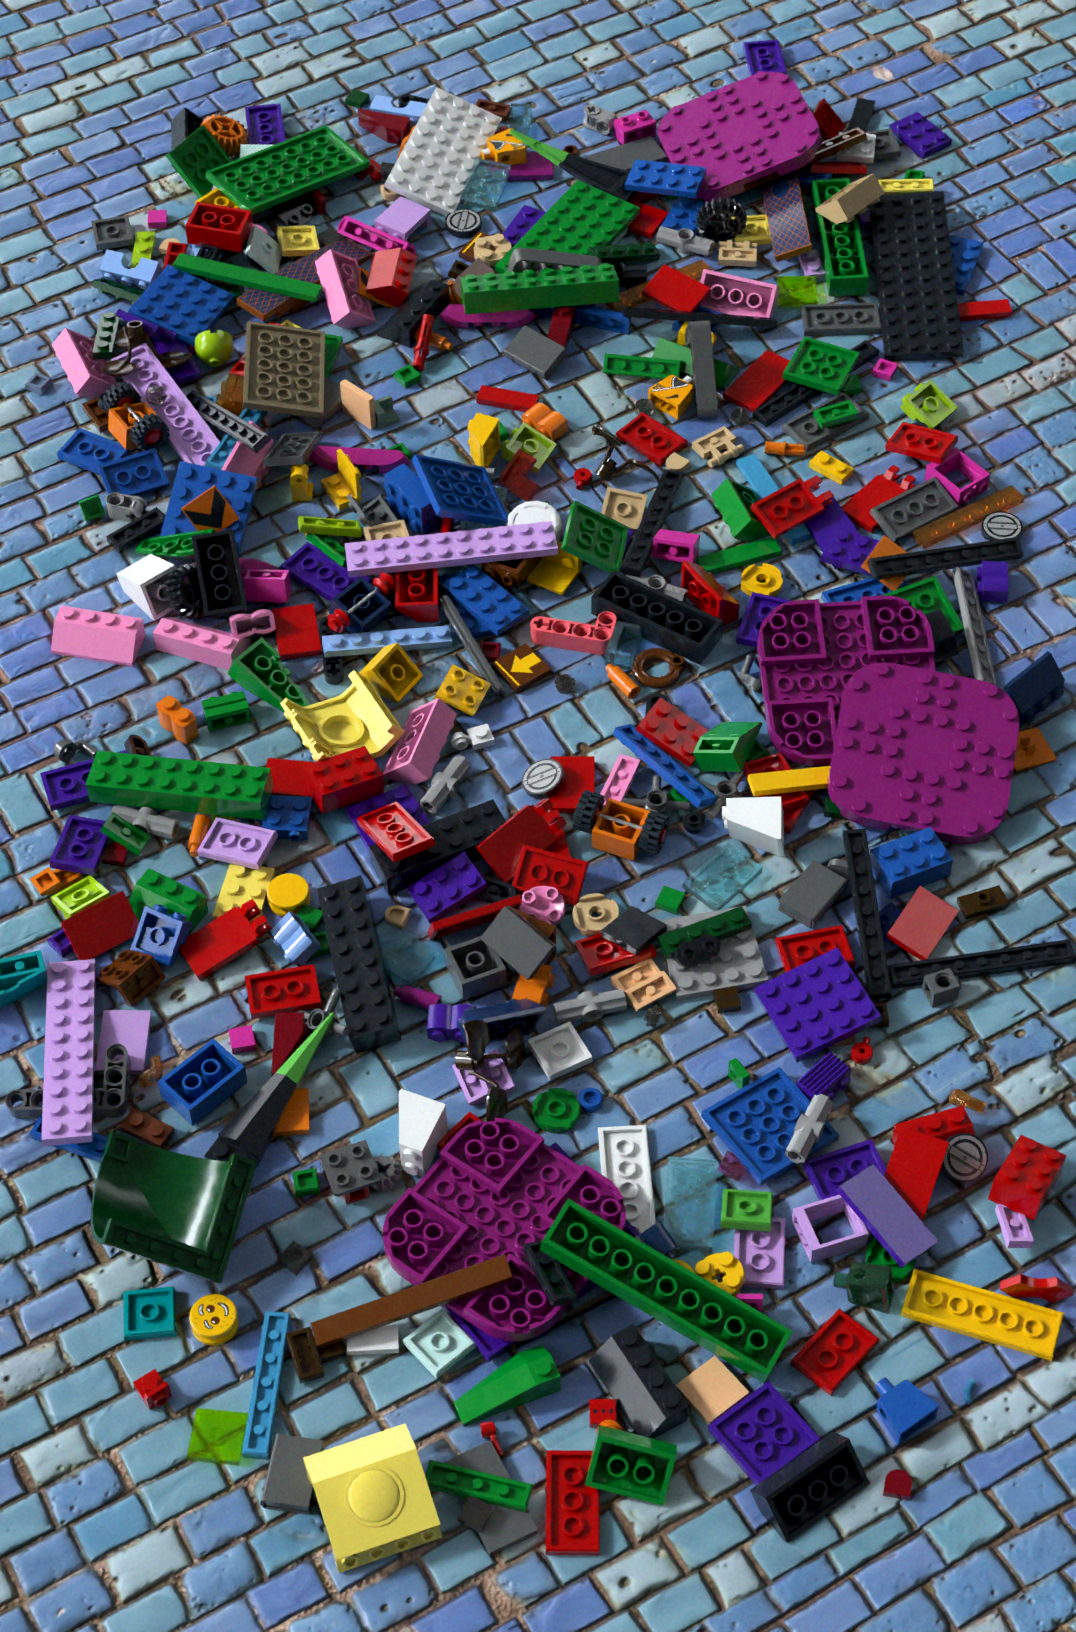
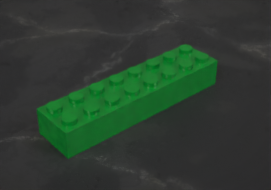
M849 178L812 180L811 202L829 297L867 295L869 276L857 215L855 214V219L847 224L845 222L835 224L815 211V208L849 185Z
M607 263L600 264L599 266L582 265L579 268L566 266L554 270L544 268L542 271L524 270L518 273L506 271L503 274L486 273L481 276L469 274L465 277H460L461 300L465 315L619 302V279L614 266Z
M97 751L85 786L90 802L264 820L274 784L271 769L265 767Z

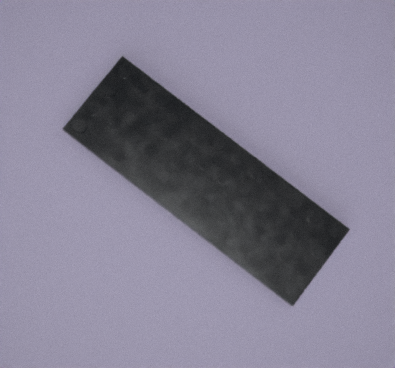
M944 191L881 195L879 202L872 206L869 205L884 359L897 361L963 357V343Z

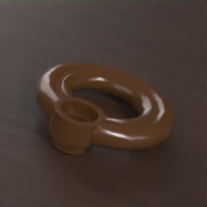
M663 648L644 650L632 662V673L635 679L642 685L650 688L662 689L673 685L679 680L686 669V661L682 656L675 655L673 652ZM654 659L663 660L668 663L670 671L665 676L654 677L646 673V663Z

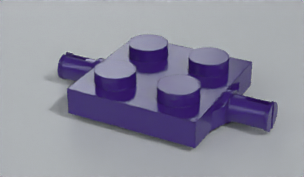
M118 309L116 312V317H120L127 323L134 320L142 321L144 333H148L149 336L161 341L162 338L176 341L178 333H174L168 330V328L163 329L132 315V313Z

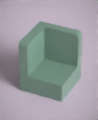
M391 395L374 401L376 426L378 429L400 422L399 416L393 409V398Z

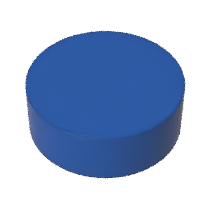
M596 1088L582 1090L579 1094L581 1109L588 1113L600 1110L603 1105L602 1093Z

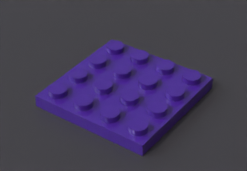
M838 948L754 988L755 995L796 1062L808 1058L882 1021L880 1013Z

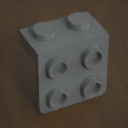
M350 493L347 495L350 501L348 506L354 513L358 514L357 518L363 526L371 527L399 520L381 495H378L365 507Z
M366 1140L319 1155L323 1177L328 1179L333 1195L336 1197L378 1184L381 1181L379 1171Z

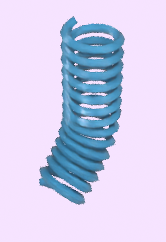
M973 1379L969 1380L965 1385L964 1401L968 1404L972 1403V1388L976 1385V1382L972 1381Z

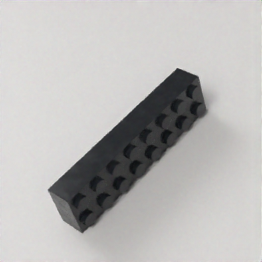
M362 876L318 888L317 891L338 989L342 991L340 999L346 1026L350 1028L348 1036L356 1054L402 1040L371 901Z

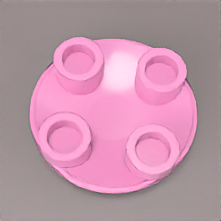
M537 886L523 893L519 911L553 926H556L561 921L565 913V902L556 888Z

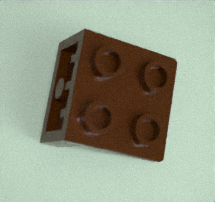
M128 949L121 952L112 964L105 966L96 977V980L99 983L116 987L126 1004L133 1007L164 980L166 976L152 955Z

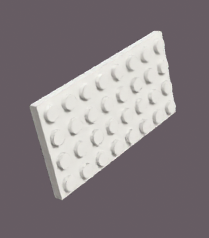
M436 87L388 176L384 187L444 216L454 212L482 159L480 151L487 149V139L495 134L502 118Z

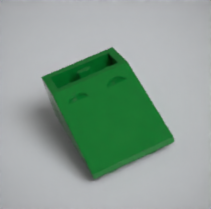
M721 722L702 735L693 751L701 771L741 772L761 729L762 722Z

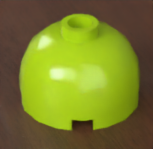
M207 330L195 337V351L197 357L203 363L217 367L226 363L231 358L234 343L232 335L228 332L217 330V333H210V330Z

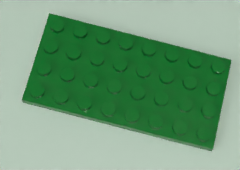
M325 125L206 171V179L239 208L250 210L252 214H255L369 168V161Z
M577 180L495 265V271L499 274L507 271L511 254L517 248L587 255L588 247L610 246L640 214V207Z

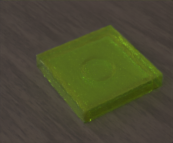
M815 276L777 277V285L781 287L778 298L779 307L817 305Z
M197 1408L187 1452V1460L240 1466L248 1413Z

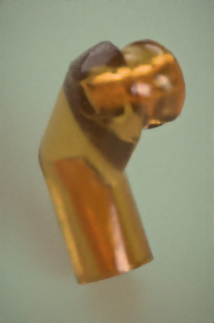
M152 1056L150 1058V1068L138 1077L140 1086H152L162 1079V1059L160 1056Z
M955 1089L949 1095V1101L952 1105H963L965 1108L982 1113L985 1109V1101L974 1098L961 1089Z

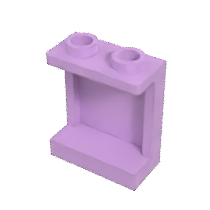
M400 196L374 220L375 228L407 242V238L420 225L428 228L432 224L431 209Z

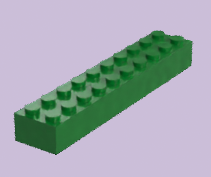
M567 1199L542 1240L540 1251L762 1383L768 1377L793 1332L570 1199Z

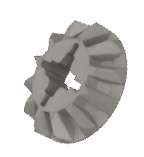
M381 1154L380 1157H373L377 1169L380 1167L386 1170L387 1177L379 1173L381 1181L369 1187L378 1191L394 1188L402 1178L400 1162L396 1161L392 1155L386 1157Z

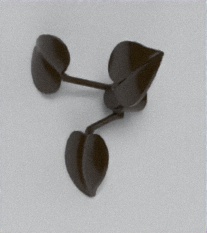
M134 320L128 322L127 327L124 326L115 340L117 347L128 348L127 359L125 361L113 360L106 363L102 368V373L114 377L126 376L136 369V364L130 363L132 346L141 345L146 341L153 354L162 366L166 368L183 365L192 358L193 353L170 351L159 355L151 343L148 333H144L142 321Z
M602 426L592 427L593 435L603 436L609 442L605 457L595 471L598 476L609 481L614 472L618 474L626 465L632 464L649 472L659 483L660 480L657 474L650 467L635 459H628L616 468L617 463L610 459L615 445L619 447L621 444L625 445L624 441Z
M481 1020L467 1021L462 1024L466 1035L468 1051L460 1050L457 1052L455 1066L458 1070H469V1075L476 1076L492 1085L487 1092L486 1113L487 1122L495 1121V1118H504L508 1108L505 1089H499L498 1083L476 1071L482 1069L484 1059L507 1058V1064L510 1069L519 1068L526 1056L524 1034L518 1028L511 1029L505 1040L506 1053L484 1055L486 1052L485 1048L490 1042L489 1026Z

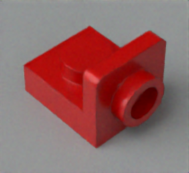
M156 1369L132 1382L135 1390L149 1410L164 1405L172 1397L169 1384L162 1380Z

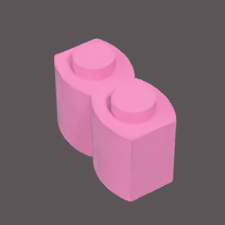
M258 609L250 614L237 613L229 617L231 633L234 637L244 638L254 633L266 634L276 629L274 615L268 609Z

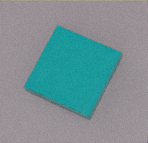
M174 1286L123 1291L125 1341L176 1336V1294Z

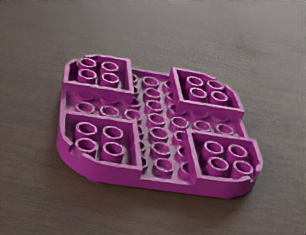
M760 71L755 75L730 85H725L720 89L708 92L679 106H674L662 118L657 131L662 149L670 163L706 167L707 174L697 196L700 199H704L705 202H711L713 198L719 200L720 196L722 199L745 191L744 184L777 171L779 176L797 170L816 157L815 152L817 149L822 147L819 125L796 83L788 75L779 72Z
M896 596L861 597V601L819 603V599L796 600L783 603L772 610L761 624L757 639V651L768 734L775 748L784 757L795 763L807 766L830 765L844 689L852 675L861 668L874 663H894L936 671L931 626L927 617L920 609L916 610L913 606L909 605V601Z
M874 663L861 668L847 682L841 700L827 782L828 793L832 803L836 804L841 810L840 813L845 818L859 825L887 831L889 827L914 832L931 827L939 840L943 842L968 845L983 841L984 838L991 834L993 835L998 830L1008 809L1020 723L1018 710L1013 700L996 685L982 680L894 663Z
M495 1118V1121L482 1123L481 1120H478L462 1128L441 1150L438 1161L413 1189L408 1188L390 1209L383 1225L384 1251L393 1270L414 1286L505 1254L514 1280L447 1303L444 1306L494 1338L505 1341L529 1340L542 1335L552 1328L572 1303L552 1307L522 1251L523 1244L544 1239L567 1199L625 1232L626 1210L624 1199L619 1189L608 1178L586 1164L581 1167L544 1144L543 1137L524 1125L504 1118ZM559 1262L578 1297L590 1280Z

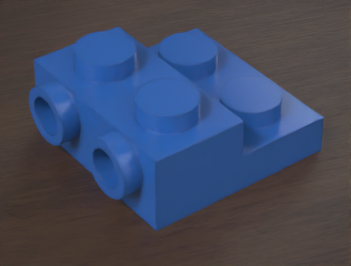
M271 795L262 828L277 831L278 837L276 840H308L313 804L312 797Z
M163 905L145 906L130 950L152 955L157 962L166 966H173L180 944L185 945L192 922L187 921V916L182 913H168V908Z

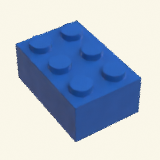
M403 463L384 474L385 501L398 514L401 520L404 519L410 525L414 532H417L419 535H428L442 527V517L436 515L420 478Z
M931 827L870 849L873 874L890 899L951 875L953 859Z
M214 1038L158 1081L161 1097L192 1126L248 1083L245 1066Z

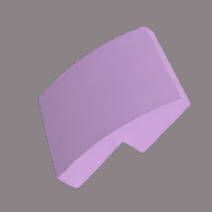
M497 1048V1049H495V1050H493V1051H491V1052H489V1053H487V1054H501V1053H500L499 1049ZM503 1058L484 1059V1066L476 1072L498 1083L499 1089H505L506 1094L517 1090ZM455 1064L452 1065L468 1104L471 1106L485 1103L487 1092L492 1085L476 1076L469 1075V1070H458Z

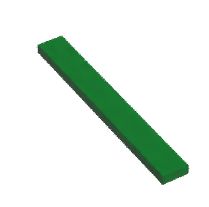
M180 253L173 263L174 268L186 273L315 303L323 291L322 285Z

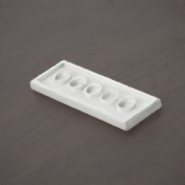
M647 1125L598 1127L601 1174L619 1189L624 1199L626 1219L641 1234L656 1223Z

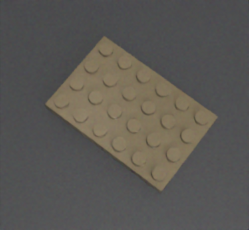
M247 321L243 408L322 419L324 413L325 332Z

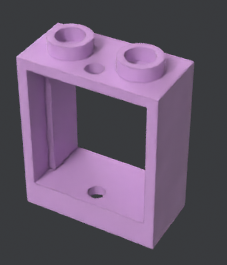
M841 1195L793 1209L792 1223L810 1263L867 1246L870 1230ZM844 1211L854 1234L820 1245L810 1221Z

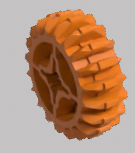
M220 114L218 116L212 115L211 117L207 116L201 126L204 124L228 156L230 154H240L241 144H247L248 130L244 128L243 124L233 120V118L223 117Z

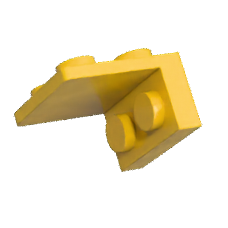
M338 449L336 451L339 473L322 479L321 486L339 511L349 507L348 503L350 501L347 498L349 493L360 503L363 491L360 485L361 473L358 467L353 466L348 454L345 455L341 449Z
M557 542L558 555L543 556L526 580L529 583L563 595L582 570V560L561 550L562 543Z
M452 664L433 700L440 698L445 704L448 703L474 716L491 684Z

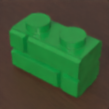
M244 691L230 692L228 695L209 697L201 701L208 731L251 722L250 710Z

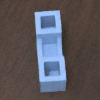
M376 95L369 110L410 117L412 129L417 124L427 103L410 101L406 107L396 108L393 106L392 97Z
M108 249L99 268L104 278L121 282L126 286L135 285L143 290H146L163 270L158 261L141 258L135 268L127 269L129 261L125 254Z

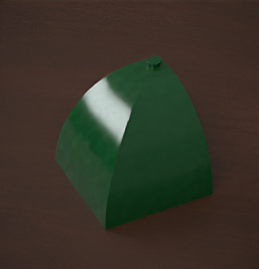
M114 1131L110 1132L98 1170L92 1198L90 1221L93 1238L100 1244L214 1283H222L257 1161L237 1154H231L229 1162L198 1158L147 1145Z

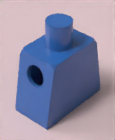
M885 1377L875 1385V1389L881 1394L877 1401L876 1411L897 1445L936 1419L939 1408L937 1403L909 1380H904L894 1387Z

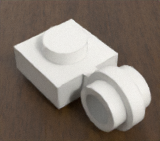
M488 723L467 729V735L463 732H456L451 737L452 747L456 748V750H464L470 744L473 750L495 745Z

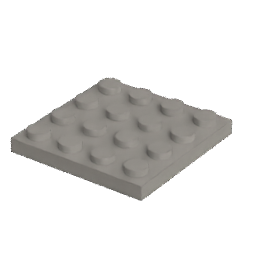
M742 906L746 914L748 915L746 906ZM734 908L659 921L667 924V931L664 933L666 934ZM753 928L719 940L721 947L715 957L690 967L680 966L676 962L675 957L667 959L663 953L670 979L677 988L674 992L676 1001L713 995L714 989L737 986V990L755 988L769 981ZM712 944L706 945V948L712 950ZM686 952L685 957L691 958V952Z

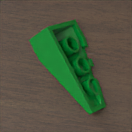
M213 528L143 539L136 548V552L138 554H152L156 557L195 563L191 536L212 533L215 530Z
M262 637L233 660L227 674L242 688L280 711L285 712L280 704L285 698L300 706L310 705L299 686L294 684L291 679V673L288 668H285L280 661L279 653Z
M542 1345L517 1353L454 1401L462 1425L472 1424L561 1391L560 1374L551 1354Z

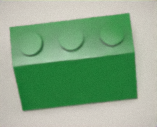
M727 478L711 494L715 501V507L721 511L722 519L729 525L730 533L735 539L751 542L771 535L750 510L751 505L759 501L753 489Z
M150 868L147 869L135 884L129 901L139 922L144 907H154L155 904L167 907V912L170 914L179 912L186 915V920L192 922L188 936L209 912L206 895Z
M599 1425L585 1486L663 1506L677 1455L676 1445Z

